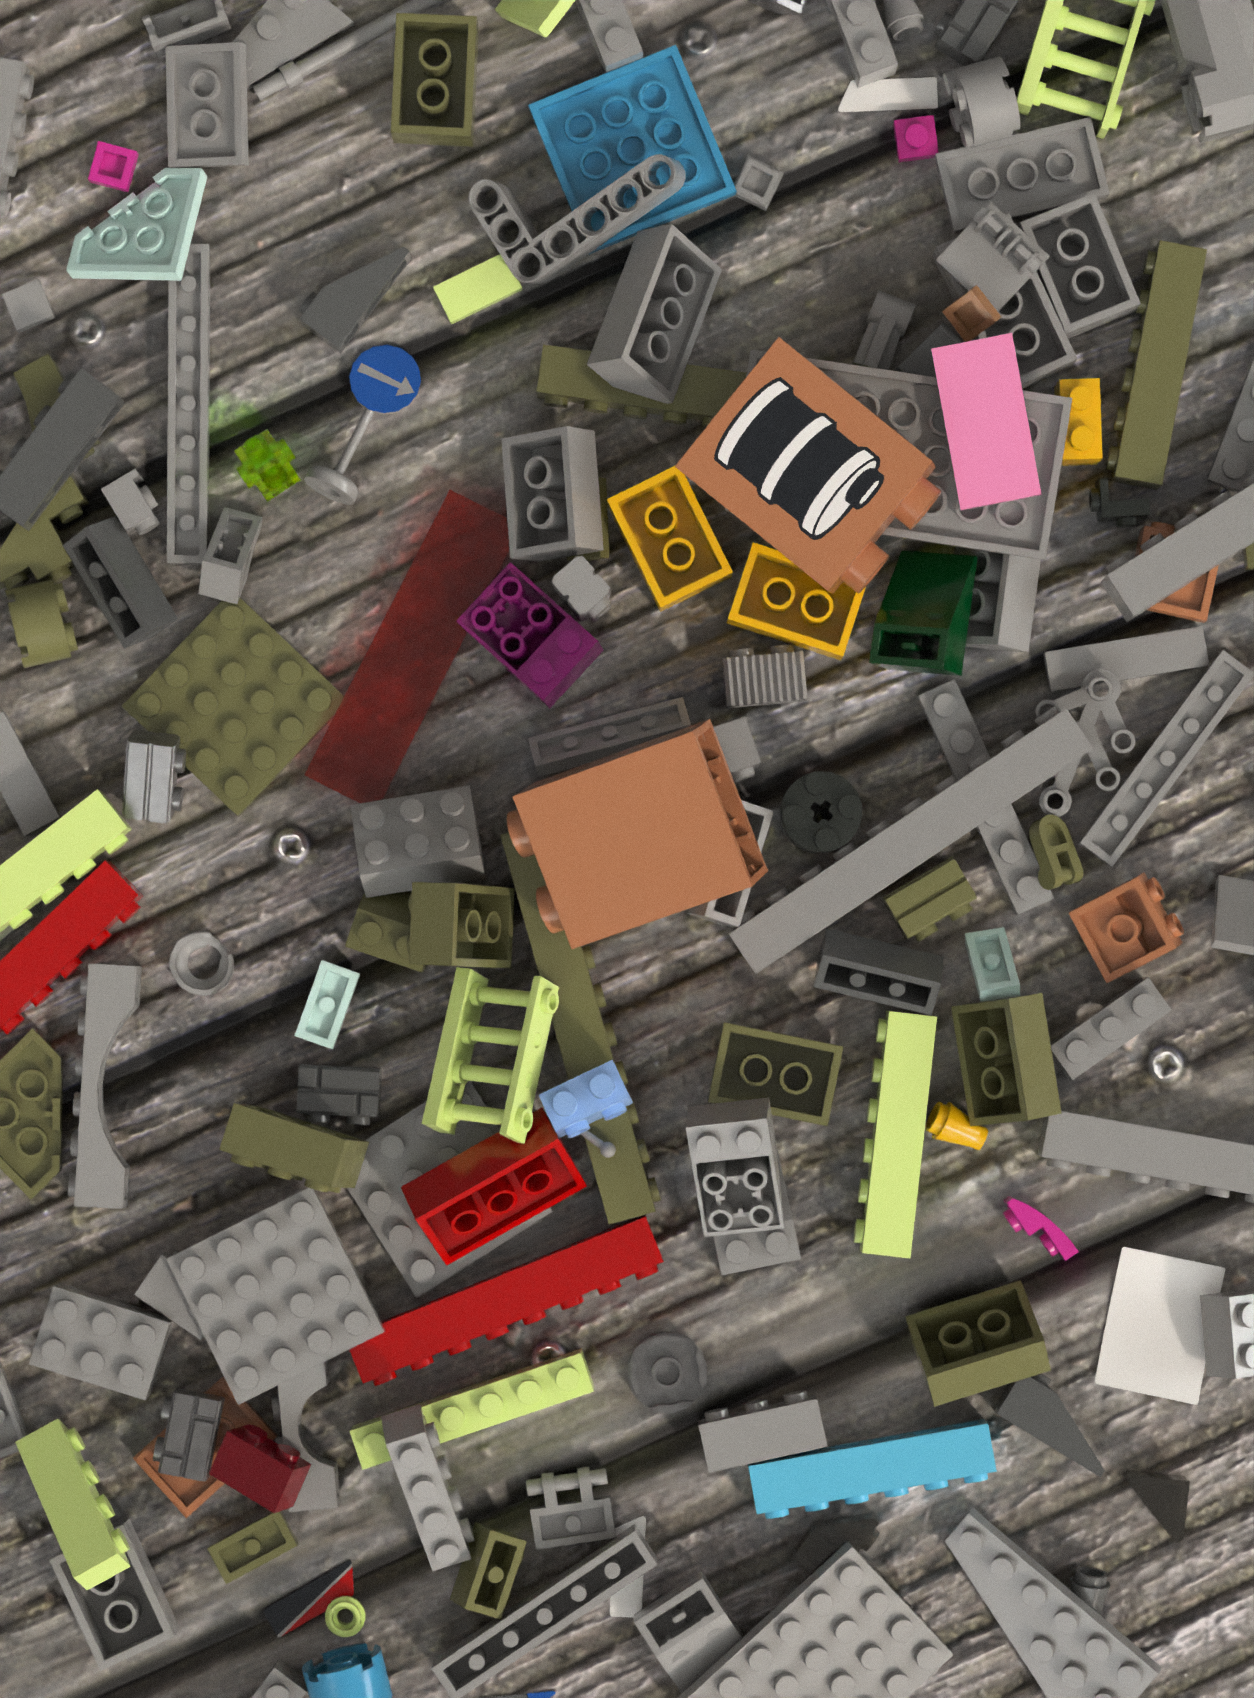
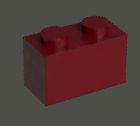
M247 1424L228 1430L209 1474L273 1513L293 1507L312 1464L302 1459L297 1449L289 1445L277 1444L267 1438V1432L260 1427Z

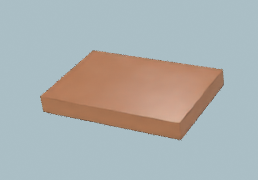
M224 1376L205 1392L225 1397L212 1465L228 1430L250 1424L266 1431L268 1434L267 1438L271 1440L277 1437L274 1430L248 1401L240 1405L237 1404ZM165 1428L137 1453L133 1459L187 1518L225 1483L212 1475L206 1481H197L159 1473L160 1462L153 1461V1453L157 1437H165Z

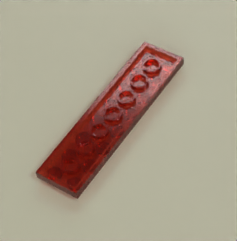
M449 490L304 774L306 777L358 803L384 799L468 634L456 620L497 577L510 552L506 517Z

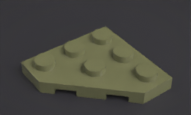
M32 1028L0 1060V1169L30 1200L34 1199L62 1171L63 1056L35 1028Z

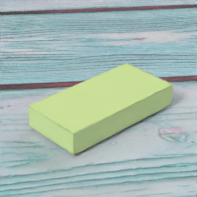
M500 254L433 286L451 325L523 290L519 280L511 273Z

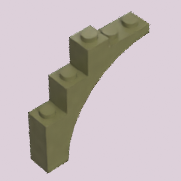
M49 354L13 373L26 401L32 432L37 427L33 423L39 412L46 405L52 407L61 395L58 392V388L65 379L55 360ZM99 439L96 441L93 447L101 443ZM93 447L86 454L83 460L88 458L95 452ZM71 474L32 528L27 531L16 523L1 546L0 590L5 587L10 589L24 585L29 581L27 575L32 572L37 581L53 579L54 584L60 583L72 575L70 569L75 567L63 547L65 541L55 523L61 520L62 524H66L75 520L84 513L81 508L89 504L73 474Z

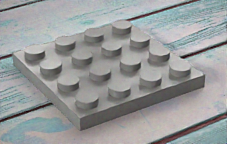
M468 1081L465 1085L462 1104L487 1107L473 1083ZM426 1102L365 1140L369 1142L356 1186L355 1188H347L416 1298L553 1212L551 1207L446 1266L415 1220L401 1190V1186L499 1132L501 1127L495 1124L459 1120L455 1135L439 1133L421 1124Z
M309 1187L166 1259L238 1405L385 1332L316 1190Z

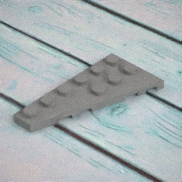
M974 1508L967 1513L945 1540L1047 1698H1138L1160 1673L1162 1667Z

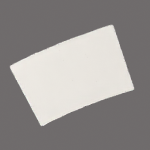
M1123 1247L1108 1309L1095 1383L1189 1404H1198L1206 1363L1200 1295L1221 1292L1225 1268Z

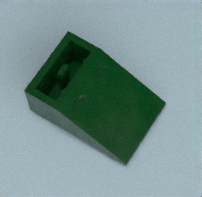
M901 551L874 622L869 663L887 670L962 676L977 556Z

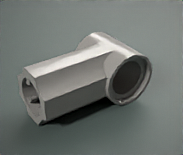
M878 290L866 321L868 327L853 365L888 370L899 338H903L916 304Z

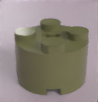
M53 579L6 589L8 601L16 600L9 602L8 607L18 648L20 647L22 655L29 654V656L21 658L23 667L28 668L72 658L71 651L78 650L72 623L63 622L62 613L68 612L69 608L62 583L54 584Z

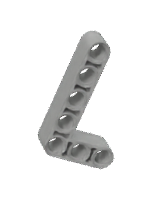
M662 154L652 155L541 234L535 229L512 190L505 184L482 179L471 187L468 201L471 209L514 277L524 283L543 285L550 282L678 192L684 185L686 172L679 161ZM667 164L671 170L670 178L665 184L659 185L656 180V172L660 166ZM634 187L638 193V199L632 207L627 208L624 205L623 196L629 188ZM495 189L498 194V201L493 208L488 209L485 204V197L490 190ZM601 210L604 213L605 222L601 229L594 231L591 226V218L596 211ZM515 222L518 225L519 234L514 242L509 243L506 238V230L511 223ZM569 233L572 238V246L567 253L562 254L559 249V240L564 234ZM536 255L540 261V268L534 276H530L527 272V263L531 257Z

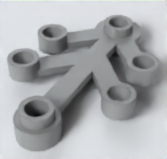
M1095 669L1083 678L1079 690L1056 700L1047 699L1041 701L1036 707L1037 718L1041 716L1040 709L1044 704L1055 706L1059 713L1066 708L1071 710L1086 704L1080 720L1076 723L1094 748L1088 754L1097 772L1096 783L1098 787L1105 791H1111L1119 785L1120 774L1111 766L1094 727L1100 711H1102L1113 734L1111 745L1116 752H1130L1135 746V737L1131 731L1127 730L1115 703L1121 693L1119 679L1109 670ZM1097 681H1104L1108 685V693L1103 697H1098L1093 693V685ZM1125 733L1131 738V744L1126 749H1120L1115 743L1117 735ZM1082 757L1058 772L1054 784L1042 791L1039 804L1045 814L1060 817L1070 809L1072 797L1068 790ZM1111 771L1115 774L1116 782L1112 786H1105L1101 783L1100 776L1103 772ZM1053 793H1057L1063 798V805L1058 809H1053L1048 805V797Z

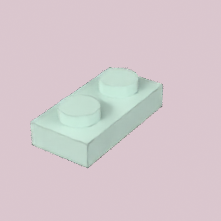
M1005 928L965 933V945L980 1002L1020 996V983Z
M321 960L294 1036L334 1049L361 973Z

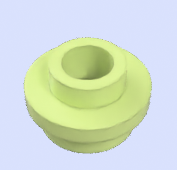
M351 1596L335 1598L328 1605L325 1612V1622L328 1629L339 1637H351L357 1634L362 1629L366 1619L363 1605L359 1600ZM342 1609L350 1610L353 1614V1620L348 1623L342 1622L338 1617V1612Z

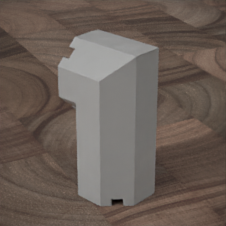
M1160 0L1177 57L1180 76L1188 75L1189 84L1181 86L1182 97L1193 131L1202 130L1197 137L1200 143L1254 129V10L1251 0Z

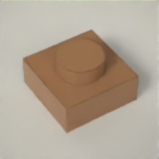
M977 285L942 311L965 342L971 341L1001 318L1000 314Z

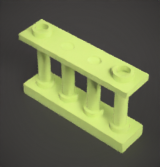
M1046 0L1016 98L1019 114L1028 116L1032 105L1040 106L1043 103L1101 121L1096 137L1104 139L1109 128L1116 130L1123 106L1117 105V100L1143 14L1151 15L1155 0H1112L1135 7L1129 29L1069 12V7L1063 6L1064 0ZM1063 27L1123 45L1117 67L1057 50L1058 45L1051 43L1055 29L1062 31ZM1052 65L1112 83L1106 105L1046 88L1047 83L1040 81L1043 68L1051 69Z
M456 967L421 1124L439 1133L455 1135L459 1120L501 1125L499 1134L516 1143L525 1144L527 1132L533 1124L532 1109L551 1021L559 1004V987L541 976L533 977L531 991L488 987L489 979L472 969ZM485 1003L527 1007L522 1030L479 1026L483 1005ZM477 1042L518 1046L513 1070L471 1065L474 1045ZM468 1081L510 1086L505 1109L462 1104L466 1083Z

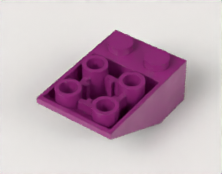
M511 562L456 620L465 631L549 709L604 651L598 640Z

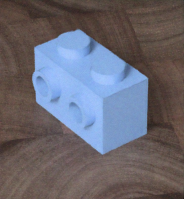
M613 1060L539 1094V1098L552 1126L560 1138L565 1135L568 1138L578 1136L590 1129V1123L603 1117L605 1121L616 1118L627 1111L626 1106L633 1103Z

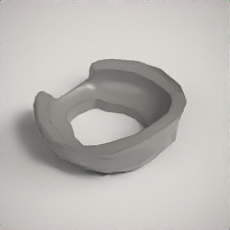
M199 931L187 934L177 940L170 953L169 968L173 978L181 988L191 994L207 996L218 993L229 984L234 974V959L228 949L212 936L210 932ZM209 944L215 947L222 956L219 962V969L211 978L205 980L198 979L189 971L188 960L195 950Z

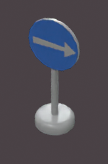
M391 345L373 346L361 353L353 363L349 376L351 392L365 410L335 469L313 466L308 470L304 478L305 482L312 489L342 504L353 505L358 496V488L343 473L374 413L382 415L398 413L409 407L418 396L421 377L417 363L406 351Z

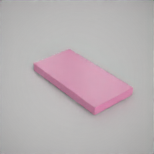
M1012 333L932 348L960 510L1042 495Z

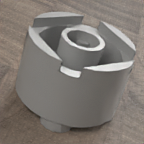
M1000 56L954 68L949 72L943 73L946 92L948 96H953L955 108L949 109L952 127L955 132L960 131L961 140L965 148L977 147L1019 134L1017 131L1020 129L1018 103L1014 88H1009L1006 80L1002 79V77L1008 76L1009 72Z

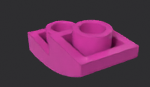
M1011 1196L1003 1200L1008 1208L1003 1212V1215L1013 1230L1017 1233L1022 1229L1025 1234L1031 1236L1039 1229H1042L1044 1234L1039 1236V1239L1051 1257L1059 1254L1066 1261L1079 1252L1061 1229L1042 1213Z

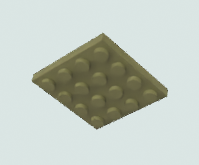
M240 598L238 604L221 601L131 695L122 707L147 731L156 734L167 733L180 736L179 748L186 749L185 767L239 817L349 700Z

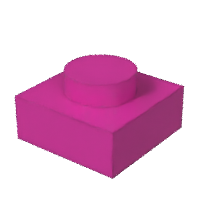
M934 115L894 120L893 127L898 163L934 158L936 153H939Z
M98 141L88 176L89 182L129 192L139 156L138 152Z

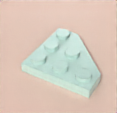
M164 168L152 177L155 182L137 196L132 192L107 212L110 216L91 230L87 226L75 235L66 269L72 279L181 281L207 180V175L203 169Z

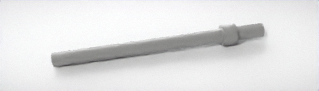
M410 0L296 63L291 60L278 67L280 72L252 87L260 101L286 86L291 89L304 82L303 77L396 27V13L420 14L444 0Z

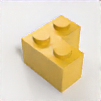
M1100 378L1059 379L1054 386V395L1073 398L1062 466L1097 465L1103 458Z

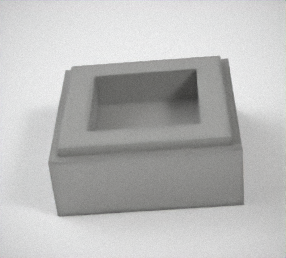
M747 156L734 183L737 191L734 196L766 211L784 173Z
M39 279L2 293L18 333L55 318Z

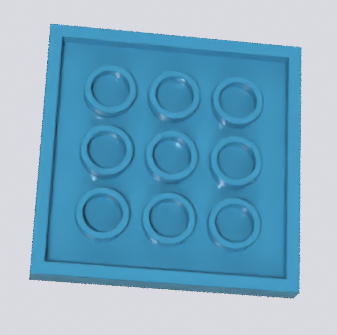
M676 45L528 105L571 212L652 155H665L679 161L684 167L686 180L678 192L589 253V255L634 237L637 231L661 226L732 197L737 193ZM667 164L660 166L656 172V180L659 185L665 184L670 178L671 170ZM634 187L629 188L623 196V202L627 208L632 207L638 199V193ZM601 210L596 211L591 218V226L594 231L601 229L604 225L605 216Z

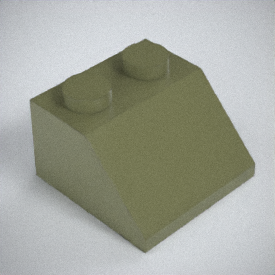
M412 890L366 898L364 893L355 914L345 947L419 972H424L426 965L409 964V953L407 951V938L410 934L411 922L408 901Z

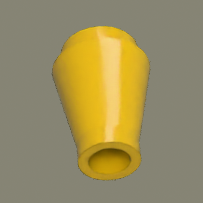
M937 1102L932 1108L925 1125V1130L932 1133L933 1139L968 1146L976 1150L981 1149L988 1135V1128L981 1125L970 1126L969 1116L951 1102L947 1104Z

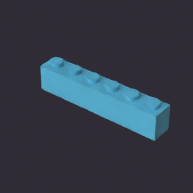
M985 1419L834 1445L748 1464L756 1513H765L766 1519L789 1515L790 1508L801 1506L805 1507L806 1512L829 1508V1501L844 1499L847 1505L858 1504L868 1501V1494L884 1492L885 1497L902 1496L909 1493L908 1487L924 1485L925 1490L941 1489L948 1487V1480L964 1478V1483L981 1482L988 1479L987 1473L997 1472L989 1426Z

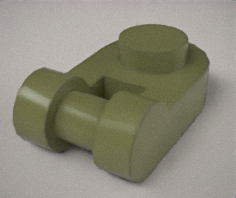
M1050 814L1034 821L1029 828V838L1040 867L1038 872L1040 885L1044 889L1050 890L1058 888L1062 884L1070 885L1080 882L1083 878V868L1065 822L1061 818Z

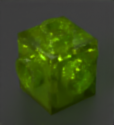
M268 429L259 435L249 438L242 446L234 450L242 463L236 470L249 489L254 485L258 487L267 502L301 480L290 464L291 461L296 459L295 455L283 438L276 442Z

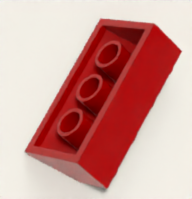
M542 1107L532 1112L533 1124L527 1132L525 1144L516 1143L497 1132L401 1186V1190L415 1220L446 1266L587 1187L561 1138L555 1132L550 1119Z

